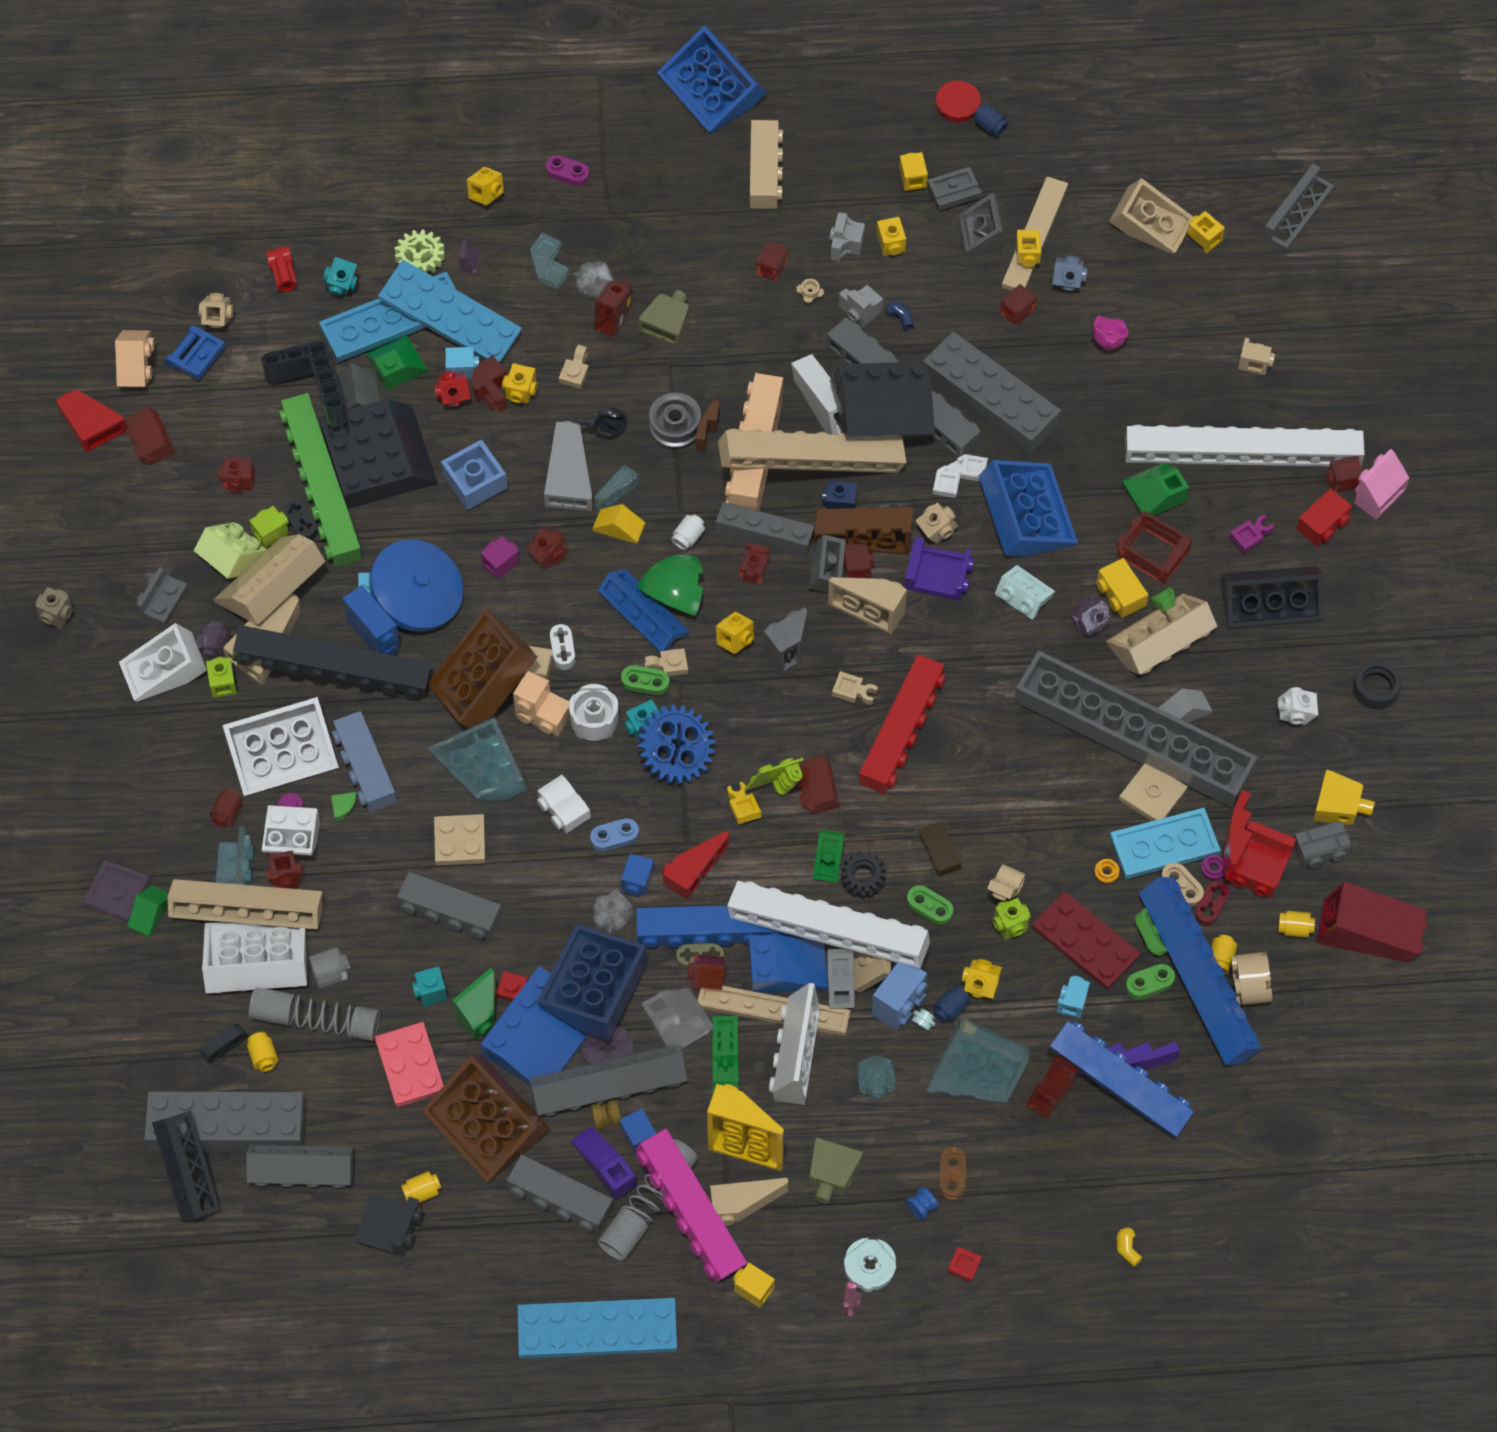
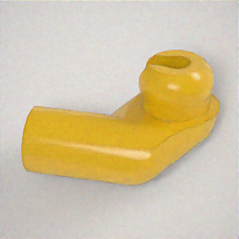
M1127 1227L1121 1229L1117 1234V1251L1135 1267L1143 1257L1132 1248L1135 1232Z

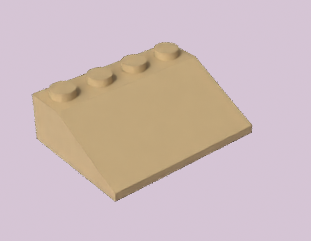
M300 534L280 537L213 600L216 604L258 625L311 576L325 560L314 541Z

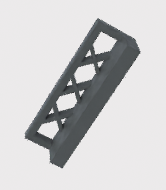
M1312 164L1265 225L1264 240L1284 251L1289 249L1334 189L1333 184L1319 177L1321 167ZM1317 184L1326 190L1323 193L1313 194L1312 188ZM1311 201L1313 207L1302 210L1300 204L1301 202ZM1290 217H1300V224H1289L1288 219ZM1288 232L1289 238L1284 242L1275 236L1278 233Z

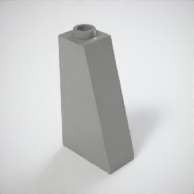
M571 421L556 422L544 492L546 507L592 511L593 509L581 429L579 424Z

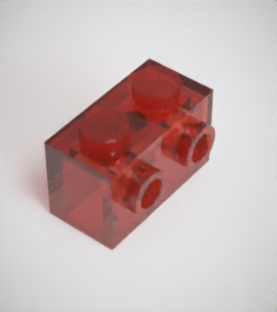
M150 406L125 419L128 426L126 432L130 439L135 442L136 448L134 450L140 460H145L150 465H153L175 452L159 413Z
M823 754L803 760L799 765L802 778L797 782L803 791L800 794L803 808H807L814 815L840 807L831 762Z

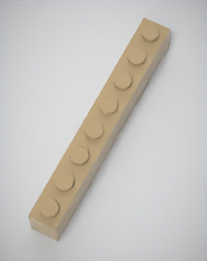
M729 429L718 440L721 467L898 473L906 464L902 437L846 439L845 433L832 435L826 432L806 434L804 431L784 433L781 430L762 432L757 429L751 431Z

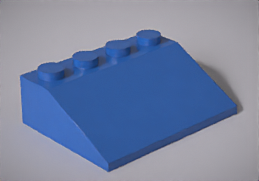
M705 25L657 72L709 133L716 131L750 110L767 93L718 36Z
M992 460L980 473L979 479L1005 556L1025 557L1078 544L1051 463Z
M538 966L481 1043L482 1056L530 1085L529 1078L564 1070L589 1036L537 1005V1000L551 974Z

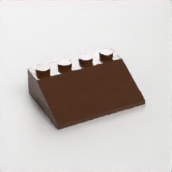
M485 608L427 684L460 724L480 733L538 656L519 636Z
M471 1055L421 1110L487 1183L491 1182L520 1158L521 1154L523 1155L532 1148L550 1128L484 1056Z

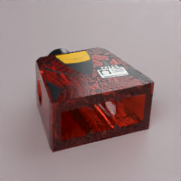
M611 280L595 301V331L614 338L616 337L631 307L633 286L629 281L621 280L619 283Z

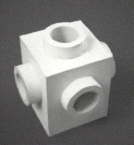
M1294 687L1278 698L1281 720L1289 721L1292 724L1306 725L1318 716L1317 693Z

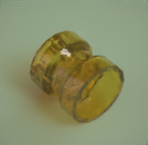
M616 1099L610 1100L604 1105L599 1103L591 1105L596 1130L603 1129L609 1124L613 1126L620 1125L621 1116Z

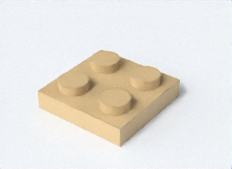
M484 814L434 817L436 866L485 863Z

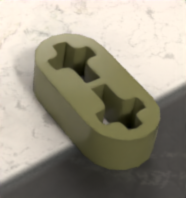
M713 943L686 944L677 950L676 960L679 967L684 970L716 969L724 962V952L721 946ZM710 952H715L716 958L714 961L710 960ZM685 953H690L691 958L688 962L685 961Z

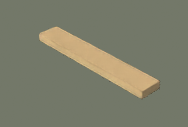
M1046 177L1025 227V230H1040L1041 251L1068 188V183ZM1015 251L1002 282V288L1023 295L1035 266L1025 267L1022 263H1017V252Z
M702 982L697 1008L784 1024V1020H781L782 1006L787 1005L788 998ZM819 1004L820 1014L817 1031L846 1036L850 1010L843 1008L829 1009V1006Z

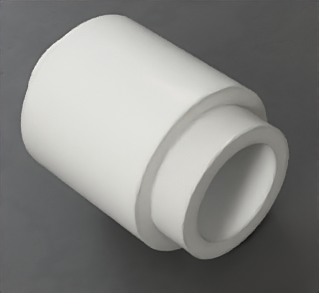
M686 515L673 532L672 542L684 551L691 548L705 531L704 521L697 515Z

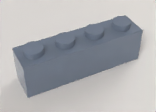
M361 711L333 721L335 730L331 731L335 744H341L343 751H340V755L344 765L349 764L351 768L348 774L353 786L358 785L360 791L357 792V796L361 806L366 805L369 813L397 803L394 788Z

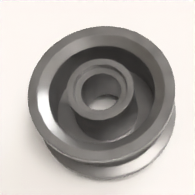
M668 393L657 398L649 411L650 432L653 438L658 443L671 448H682L692 443L696 439L697 429L701 421V410L697 402L683 393Z

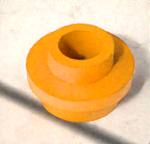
M1103 859L1096 864L1094 872L1099 881L1112 883L1118 878L1120 869L1115 861ZM1109 870L1111 874L1107 875L1104 874L1102 871Z

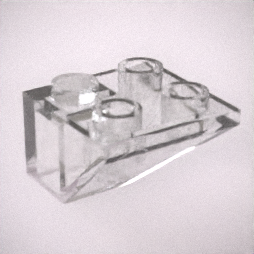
M689 988L663 990L641 1003L646 1016L666 1047L679 1044L681 1049L715 1029Z

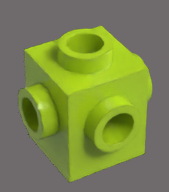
M1016 898L1000 902L995 907V914L992 920L996 930L1001 932L1004 940L1026 932L1031 916L1025 904L1022 905L1019 899Z

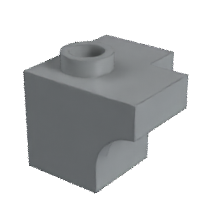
M838 212L835 228L832 227L830 233V241H833L831 260L840 261L847 254L860 255L865 235L864 223L852 221L847 214Z
M868 285L859 291L844 289L839 293V307L847 313L851 321L857 322L860 326L864 327L883 312V298Z

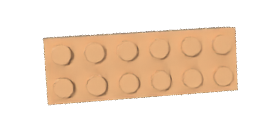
M755 373L754 381H749L747 391L749 397L748 401L744 403V421L740 422L739 430L777 431L783 403V377ZM731 467V480L727 482L725 492L727 496L726 503L760 511L768 468Z

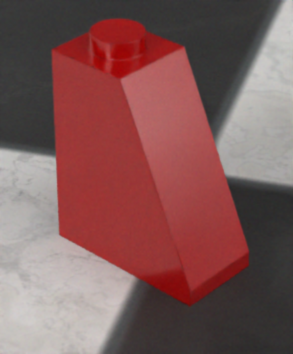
M77 389L63 394L56 400L61 416L86 453L127 432L122 415Z

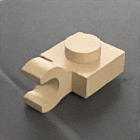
M578 345L573 361L566 359L559 376V383L579 389L582 388L589 370L588 365L584 364L588 353H585L587 347Z
M684 648L660 651V658L657 656L645 657L646 663L644 665L647 668L663 670L668 676L688 674Z

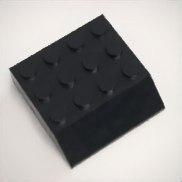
M384 399L346 410L347 422L338 427L328 425L325 416L319 417L321 432L347 509L438 484L412 405Z

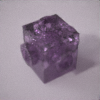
M1086 597L1080 601L1079 605L1069 610L1077 631L1086 635L1100 632L1105 628V625L1112 622L1108 604L1104 600L1095 597Z

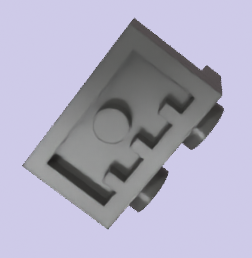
M159 567L156 574L153 573L150 576L145 592L140 593L136 604L140 616L166 627L188 590L187 583L167 576L165 569Z

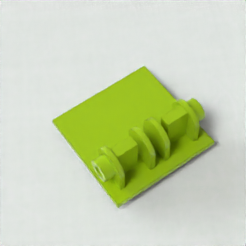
M789 758L780 762L778 766L772 767L770 764L758 770L759 773L750 778V783L744 790L773 782L778 794H787L802 778L799 765L802 763L803 758L798 760Z

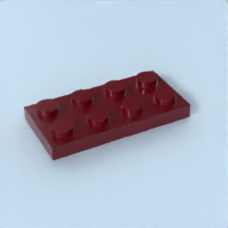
M1066 891L1032 924V929L1107 991L1141 955L1138 950Z

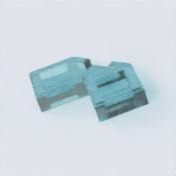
M542 232L530 248L531 257L538 280L558 289L570 273L568 267L553 260L561 249L562 242Z

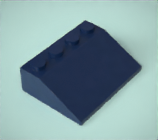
M576 924L537 1000V1005L583 1033L609 1041L647 965L646 945Z

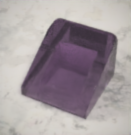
M463 239L459 254L460 270L477 273L481 254L470 242Z

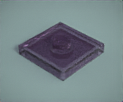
M104 860L83 904L88 908L129 922L136 895L146 890L150 877Z

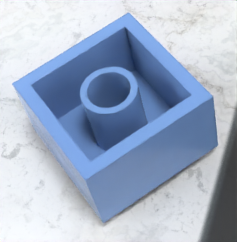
M482 439L441 461L444 479L466 510L508 488L506 473Z
M897 963L873 994L871 1015L895 1031L901 1025L905 1026L912 1017L913 1013L911 1011L914 1007H920L926 999L927 994L925 990L928 987L926 983L927 973L920 968Z

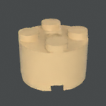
M1267 952L1231 956L1235 996L1239 1005L1273 1002Z

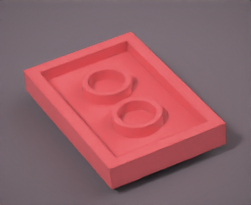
M424 1022L375 1036L396 1108L434 1097L444 1086Z

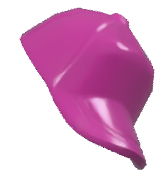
M1098 315L1093 325L1095 342L1107 351L1118 348L1124 343L1129 334L1124 321Z

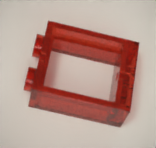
M1144 510L1139 517H1134L1129 525L1130 530L1127 534L1123 533L1116 543V546H1118L1117 557L1124 558L1127 563L1166 584L1190 552L1193 539ZM1143 530L1175 547L1162 565L1130 548Z

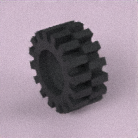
M861 850L858 851L856 856L853 852L850 854V859L846 857L844 864H842L843 888L846 887L848 894L852 892V897L854 898L857 895H861V899H865V895H868L869 899L873 898V894L876 893L878 895L880 888L883 889L886 880V867L883 866L884 861L882 859L878 860V855L875 853L873 856H870L871 851L866 850V855H862ZM858 868H867L872 871L873 877L870 881L860 882L855 879L854 872Z

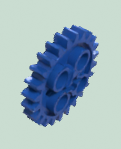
M672 704L668 712L667 708L663 706L660 708V713L655 710L651 713L652 718L646 717L644 719L647 725L639 727L644 734L636 736V739L642 741L641 744L636 746V749L643 750V753L638 758L646 759L642 767L650 765L649 775L657 772L658 781L665 776L667 784L671 783L673 778L677 785L682 783V779L688 783L691 781V776L696 779L700 776L699 771L705 772L707 770L704 764L712 762L707 755L715 753L713 749L709 748L710 745L715 743V740L708 739V736L713 731L705 730L709 723L704 722L701 724L702 715L694 717L693 708L686 713L684 705L679 707L677 711L675 705ZM677 724H680V731L677 733ZM662 725H666L669 727L670 736H667L662 732ZM685 730L693 733V741L685 737ZM675 739L676 745H679V748H677L676 750L675 744H672V741H674ZM658 748L666 752V759H661L658 756ZM682 753L686 754L689 757V764H684L682 762ZM674 756V765H671V759Z

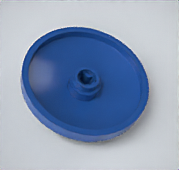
M412 539L395 542L387 546L378 555L370 569L369 589L371 596L393 622L401 628L416 632L438 629L452 619L461 605L463 582L460 572L445 552L430 543Z

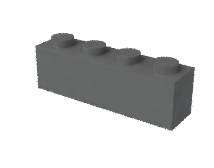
M723 502L716 520V536L808 559L814 541V525Z
M408 872L397 896L399 908L405 913L422 915L430 922L437 923L438 921L446 924L452 930L469 932L471 936L477 939L485 938L491 940L502 917L501 904L412 872Z
M250 1144L246 1153L247 1183H254L257 1186L280 1183L281 1186L305 1184L308 1187H317L322 1184L331 1185L336 1188L345 1187L351 1184L353 1177V1146Z
M522 1154L507 1179L508 1190H510L509 1192L514 1197L519 1199L526 1198L541 1210H546L547 1208L555 1212V1215L561 1220L567 1222L571 1220L577 1223L579 1228L589 1233L594 1231L599 1234L614 1208L612 1198Z

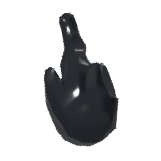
M617 408L600 409L597 411V414L589 419L578 418L576 420L577 424L585 425L590 429L597 426L595 433L608 437L621 434L627 424L625 414Z

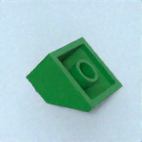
M407 335L365 354L386 391L428 372L427 367Z
M492 968L453 999L456 1021L475 1040L481 1036L488 1035L495 1025L497 988L495 973Z

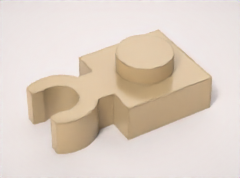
M840 671L832 690V696L855 703L857 698H861L865 704L873 705L874 698L866 694H877L878 687L873 684L864 686L862 685L863 678Z

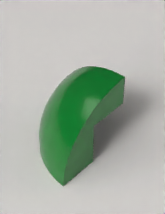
M692 555L667 557L652 566L644 574L637 587L647 595L666 605L696 616L703 588L698 583V579L703 573L701 563L696 556Z

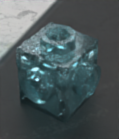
M875 1055L857 1063L860 1092L871 1095L872 1098H882L886 1096V1093L896 1089L892 1060Z

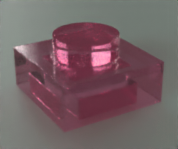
M847 1282L843 1315L853 1317L854 1308H860L861 1293L857 1292V1283Z

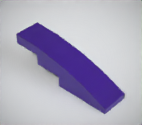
M1176 1041L1153 1051L1148 1042L1127 1051L1124 1050L1121 1043L1106 1048L1113 1054L1115 1051H1118L1128 1059L1127 1064L1133 1068L1138 1066L1143 1070L1178 1060L1180 1052ZM1073 1067L1074 1075L1086 1076L1081 1071Z

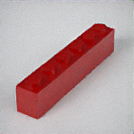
M919 654L917 655L859 773L860 785L886 795L889 787L894 788L898 779V774L896 773L899 767L903 768L907 761L908 754L906 752L909 747L913 748L916 743L918 727L923 728L927 719V714L925 713L928 707L932 708L937 698L935 692L937 688L942 689L947 675L944 674V664Z

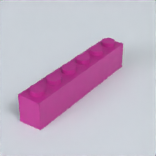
M664 1129L640 1143L635 1148L637 1152L636 1158L641 1166H646L650 1173L649 1179L656 1189L659 1188L664 1196L663 1203L670 1212L673 1211L676 1216V1224L683 1234L686 1233L691 1241L690 1248L697 1257L700 1256L703 1261V1269L706 1275L717 1283L746 1265L745 1258L668 1130Z

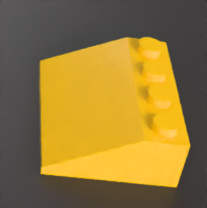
M717 1084L707 1111L708 1150L782 1172L784 1129L748 1096L739 1091L738 1088L729 1084H724L723 1086Z

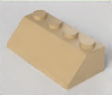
M1181 594L1176 598L1174 606L1168 611L1164 612L1157 609L1106 642L1129 671L1140 675L1150 672L1156 664L1169 660L1177 651L1187 649L1198 638L1206 637L1210 634L1211 630L1217 627V624L1206 601Z

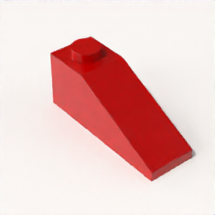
M725 831L679 854L673 862L669 861L662 871L663 885L688 900L730 845V833Z

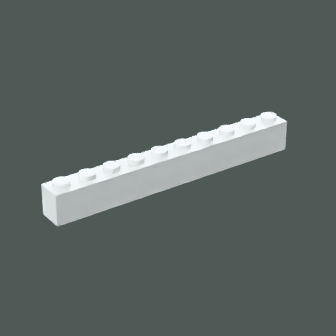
M1133 425L1127 426L1125 435L1126 463L1361 467L1364 459L1363 431H1356L1354 429L1331 430L1325 428L1309 430L1307 428L1284 429L1280 427L1261 429L1259 427L1214 428L1212 426H1205L1201 428L1190 426L1167 427L1165 425L1151 427Z

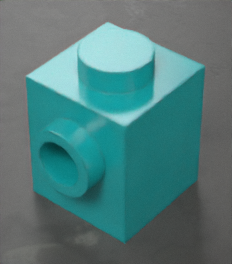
M653 700L626 711V722H624V725L629 735H634L636 738L637 735L644 734L639 727L647 725L644 719L646 717L652 718L651 713L655 710L658 711Z
M439 966L415 973L416 982L412 983L415 997L421 998L423 1007L448 1001Z

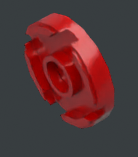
M952 81L943 85L936 96L937 111L940 114L942 113L949 121L962 122L971 119L981 104L978 90L973 85L963 81Z

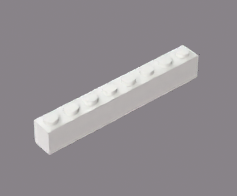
M737 881L727 905L731 919L916 968H921L930 944L928 930L921 926L901 924L895 919H882L872 913H859L849 907L829 905L823 900L814 901L806 899L800 894L791 895L783 893L779 889L760 887L753 882Z

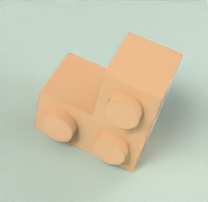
M122 330L115 340L117 386L145 387L148 381L152 379V366H148V357L151 356V352H154L155 341L154 338L150 337V331Z
M527 671L513 693L515 714L521 722L525 724L531 723L546 734L552 733L559 736L570 718V701L551 693L548 680Z

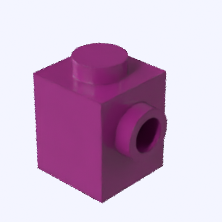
M502 536L496 541H491L486 546V549L481 552L482 565L498 580L519 564V550L512 541L508 542Z

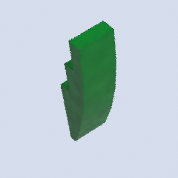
M712 1016L713 1094L717 1084L722 1086L724 1084L733 1085L739 1090L738 1016Z

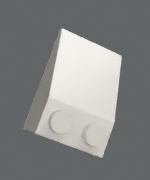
M176 623L119 662L132 697L136 702L187 684L207 671L192 632Z

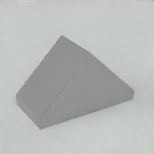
M1183 688L1158 708L1187 723L1212 713V709L1202 691Z

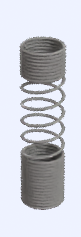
M258 987L252 993L249 1017L253 1020L289 1026L295 1017L296 1025L298 1028H301L308 1019L311 1030H315L321 1020V1027L324 1033L330 1030L334 1022V1030L337 1035L343 1032L347 1024V1033L350 1038L354 1037L374 1041L378 1031L380 1011L378 1009L357 1006L352 1016L349 1031L350 1004L344 1025L338 1033L336 1028L338 1002L335 1005L332 1021L328 1029L324 1030L323 1015L326 1000H323L319 1019L315 1027L312 1028L310 1019L312 997L309 1001L305 1020L299 1026L298 1005L300 995L297 996L296 1000L295 994Z
M673 1139L691 1169L698 1160L696 1153L685 1143ZM650 1174L644 1176L646 1185L637 1186L639 1196L633 1195L629 1197L631 1206H623L612 1223H610L598 1240L601 1248L618 1260H625L645 1231H647L648 1226L643 1219L653 1222L652 1218L635 1208L631 1199L633 1197L642 1199L650 1208L660 1212V1208L657 1205L643 1198L639 1192L640 1187L649 1188L657 1197L663 1200L664 1196L662 1193L648 1184L646 1178Z

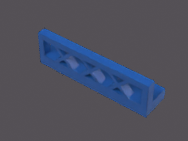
M626 569L609 572L598 592L659 651L669 650L675 639L688 635L689 630L658 600L647 595L637 587L639 582Z

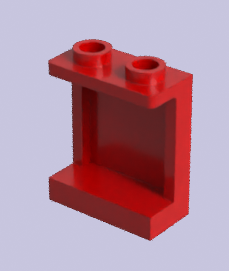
M1250 820L1246 830L1253 834L1230 883L1236 887L1250 889L1258 896L1273 898L1294 850L1296 838Z

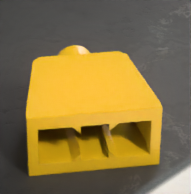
M1326 770L1313 821L1325 823L1342 821L1345 825H1353L1357 812L1369 816L1372 815L1375 802L1361 798L1363 790L1361 783Z

